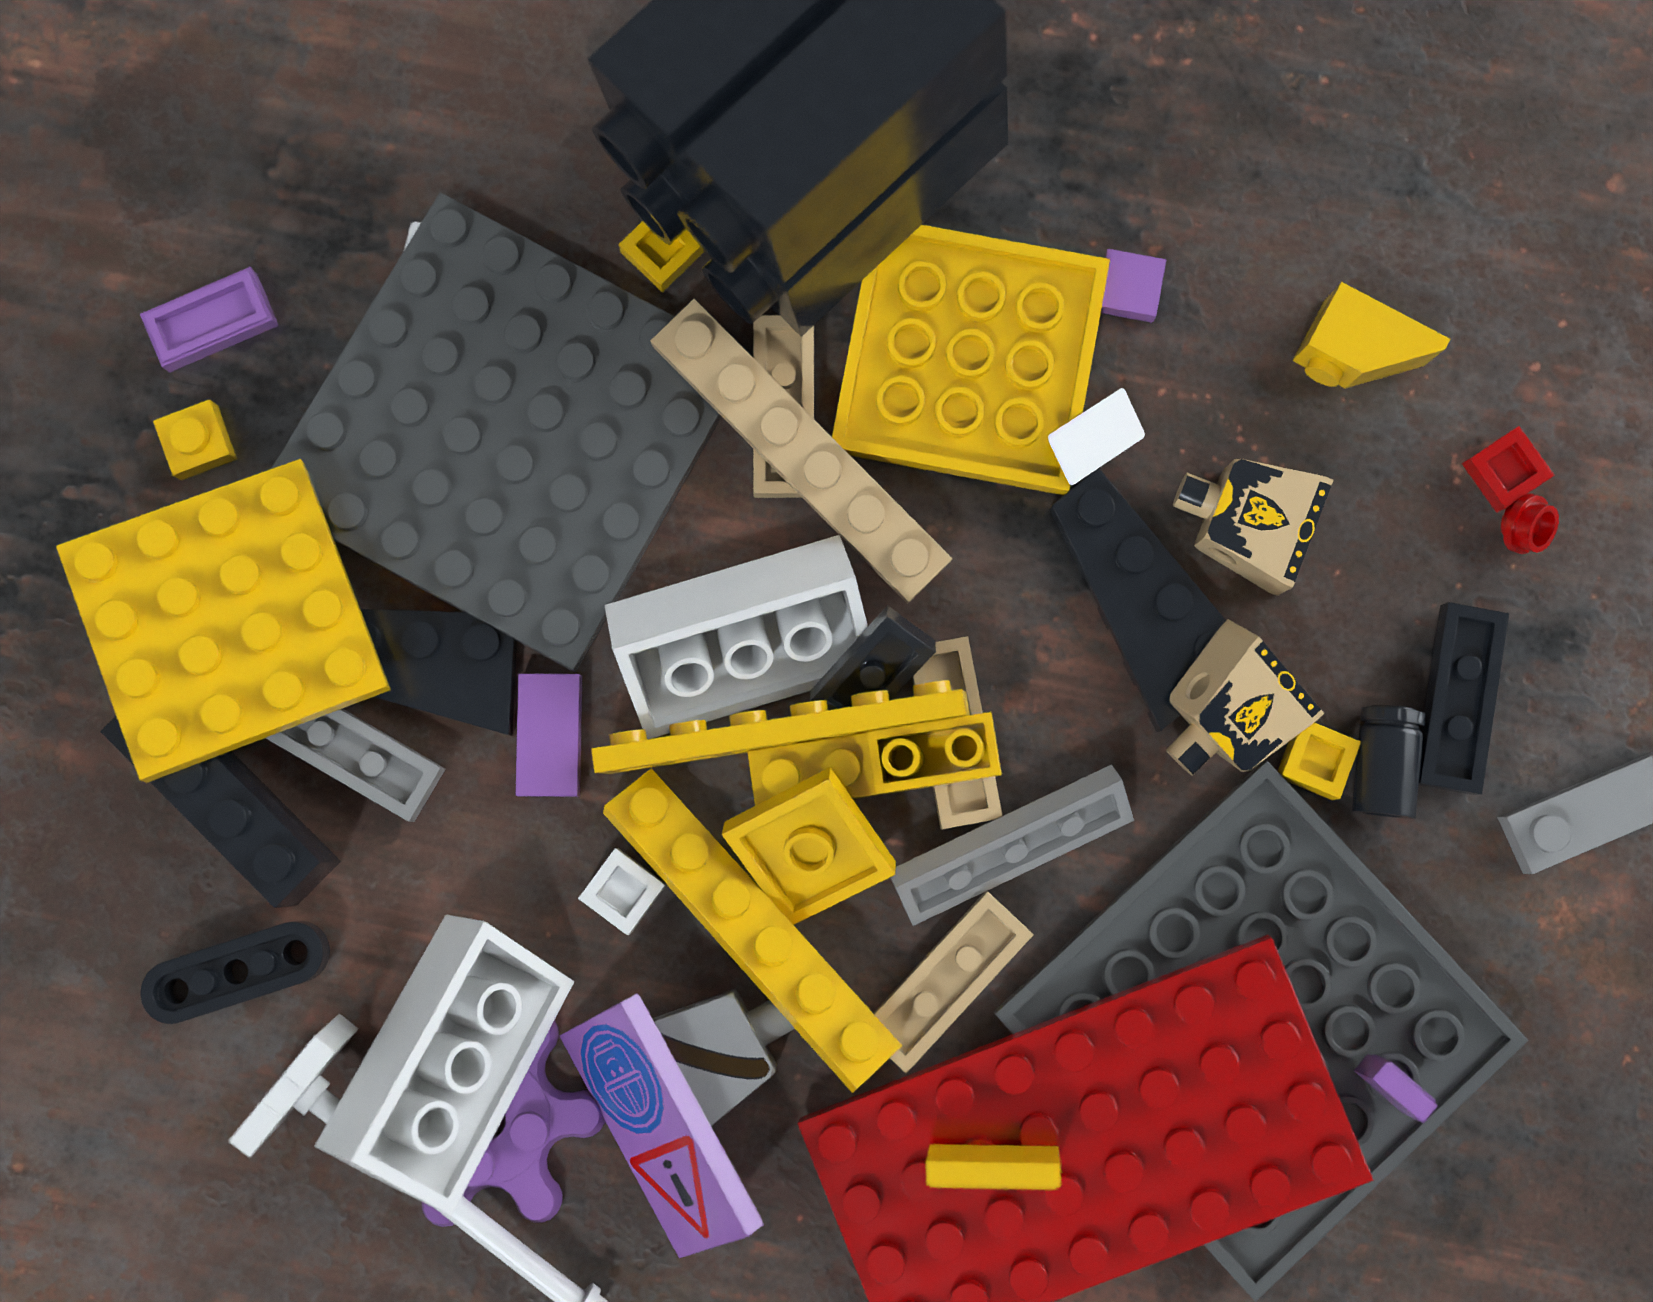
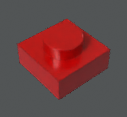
M1520 426L1509 431L1461 463L1496 513L1507 508L1519 498L1555 476Z

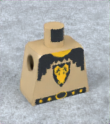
M1234 459L1224 468L1217 484L1186 473L1177 490L1173 507L1204 518L1194 544L1199 551L1267 592L1278 596L1294 586L1333 479L1245 459Z
M1228 619L1219 628L1170 694V703L1190 726L1166 751L1192 776L1215 753L1241 772L1249 771L1316 722L1324 712L1259 636Z

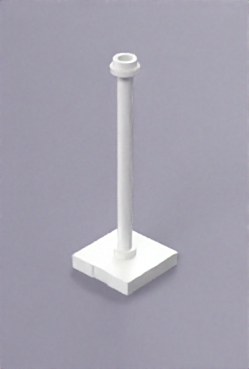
M338 1014L312 1038L229 1142L250 1158L276 1131L294 1108L303 1115L311 1111L327 1124L340 1099L327 1090L331 1083L321 1075L359 1028L341 1014ZM464 1196L459 1200L452 1216L437 1210L554 1302H608L600 1295L601 1289L594 1283H591L585 1290H582Z

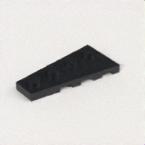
M1098 468L1056 501L1049 510L1082 578L1087 581L1099 606L1097 610L1107 630L1110 629L1124 658L1125 662L1123 664L1133 685H1137L1149 710L1147 714L1156 732H1160L1181 715L1169 701L1171 692L1226 620L1100 468Z
M360 609L391 689L374 697L512 736L517 654L516 640L465 612Z

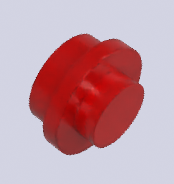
M1529 493L1519 498L1506 509L1501 520V532L1507 549L1518 554H1526L1530 551L1539 553L1545 550L1556 535L1559 525L1558 511L1554 506L1548 505L1547 500L1542 496Z

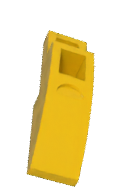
M992 712L747 751L755 806L829 767L832 768L852 799L1002 775Z

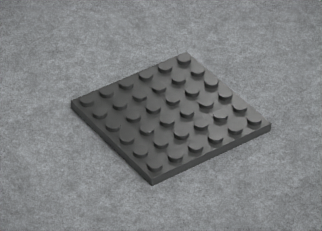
M440 192L271 469L298 459L303 461L336 543L576 673L607 619L605 605L616 602L722 416L652 347L650 340L674 316Z
M1268 761L1261 762L993 1011L1014 1034L1267 934L1272 937L1374 1181L1204 1245L1255 1302L1529 1041ZM1367 1054H1375L1391 1061L1436 1100L1435 1104L1437 1107L1424 1123L1401 1113L1354 1071Z

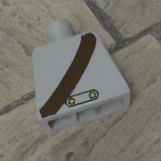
M736 989L652 1018L710 1126L776 1072L777 1063L767 1045L795 1029L770 1000L748 1011Z

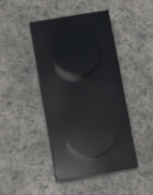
M887 605L811 689L810 701L827 700L828 710L852 707V695L888 690L890 701L936 652V640Z

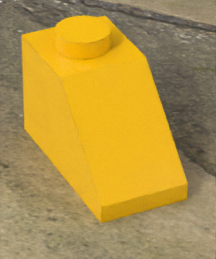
M1341 282L1325 299L1292 361L1305 367V373L1320 384L1330 387L1339 385L1343 388H1349L1425 366L1446 349L1450 338Z

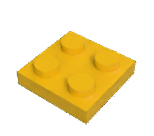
M831 767L724 822L722 830L724 839L762 891L793 925L895 875V859Z

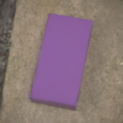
M251 267L140 314L160 364L168 372L175 371L279 326L259 277Z
M518 674L516 796L580 797L582 675Z

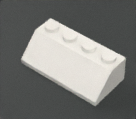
M840 535L605 605L612 649L641 726L646 730L647 739L670 733L669 725L694 720H706L708 722L811 691L868 627L856 577Z
M445 915L320 1135L315 1147L359 1171L452 1216L574 981L485 921Z

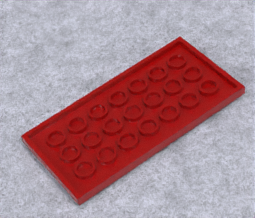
M1268 934L802 1116L797 1123L869 1302H1054L1374 1181L1273 939ZM929 1144L1058 1146L1061 1187H1057V1189L930 1187V1185H927L926 1162Z

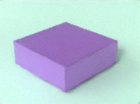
M1107 249L1104 258L1110 259L1101 313L1153 323L1157 315L1166 259Z
M1367 1054L1354 1070L1401 1113L1421 1123H1424L1437 1107L1435 1104L1436 1100L1387 1059L1375 1054Z

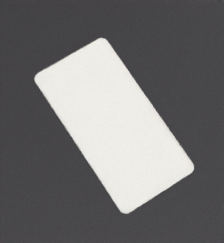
M1121 388L1049 434L1048 441L1068 483L1074 485L1143 439L1145 433L1126 391Z

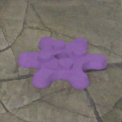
M555 1020L505 1113L506 1124L503 1132L500 1135L493 1136L462 1195L471 1202L474 1195L482 1189L490 1187L501 1188L511 1195L518 1212L526 1220L533 1223H543L552 1219L562 1205L563 1194L560 1185L548 1170L547 1157L550 1148L555 1142L565 1137H591L598 1133L605 1124L600 1107L588 1090L563 1092L556 1089L548 1081L545 1072L546 1060L559 1038L558 1025ZM422 1202V1210L431 1223L441 1227L454 1225L453 1222L435 1208Z

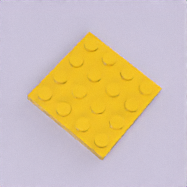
M921 225L862 280L832 438L850 456L1065 495L1069 492L1070 484L1048 441V435L1083 413L1110 259Z
M301 459L56 545L139 780L148 783L391 690L307 468Z

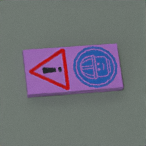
M638 994L625 999L560 1035L564 1046L591 1096L600 1107L605 1122L679 1258L748 1237L763 1225L760 1215Z

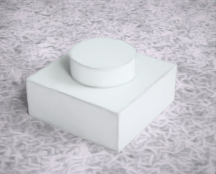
M615 848L578 899L626 935H630L666 887V883L621 849Z

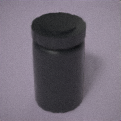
M1371 705L1361 708L1360 720L1365 722V724L1359 730L1358 741H1361L1357 752L1352 812L1383 817L1416 819L1423 734L1419 727L1425 726V713L1416 711L1413 708L1393 705Z

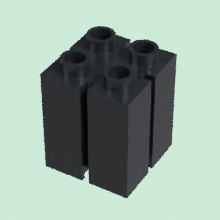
M651 0L587 59L610 110L592 127V132L611 160L630 179L620 190L635 214L659 239L668 245H671L681 234L688 230L696 242L712 258L702 267L704 276L723 301L743 320L753 324L771 307L801 337L1008 145L1007 87L1001 82L1007 77L1006 10L995 0Z

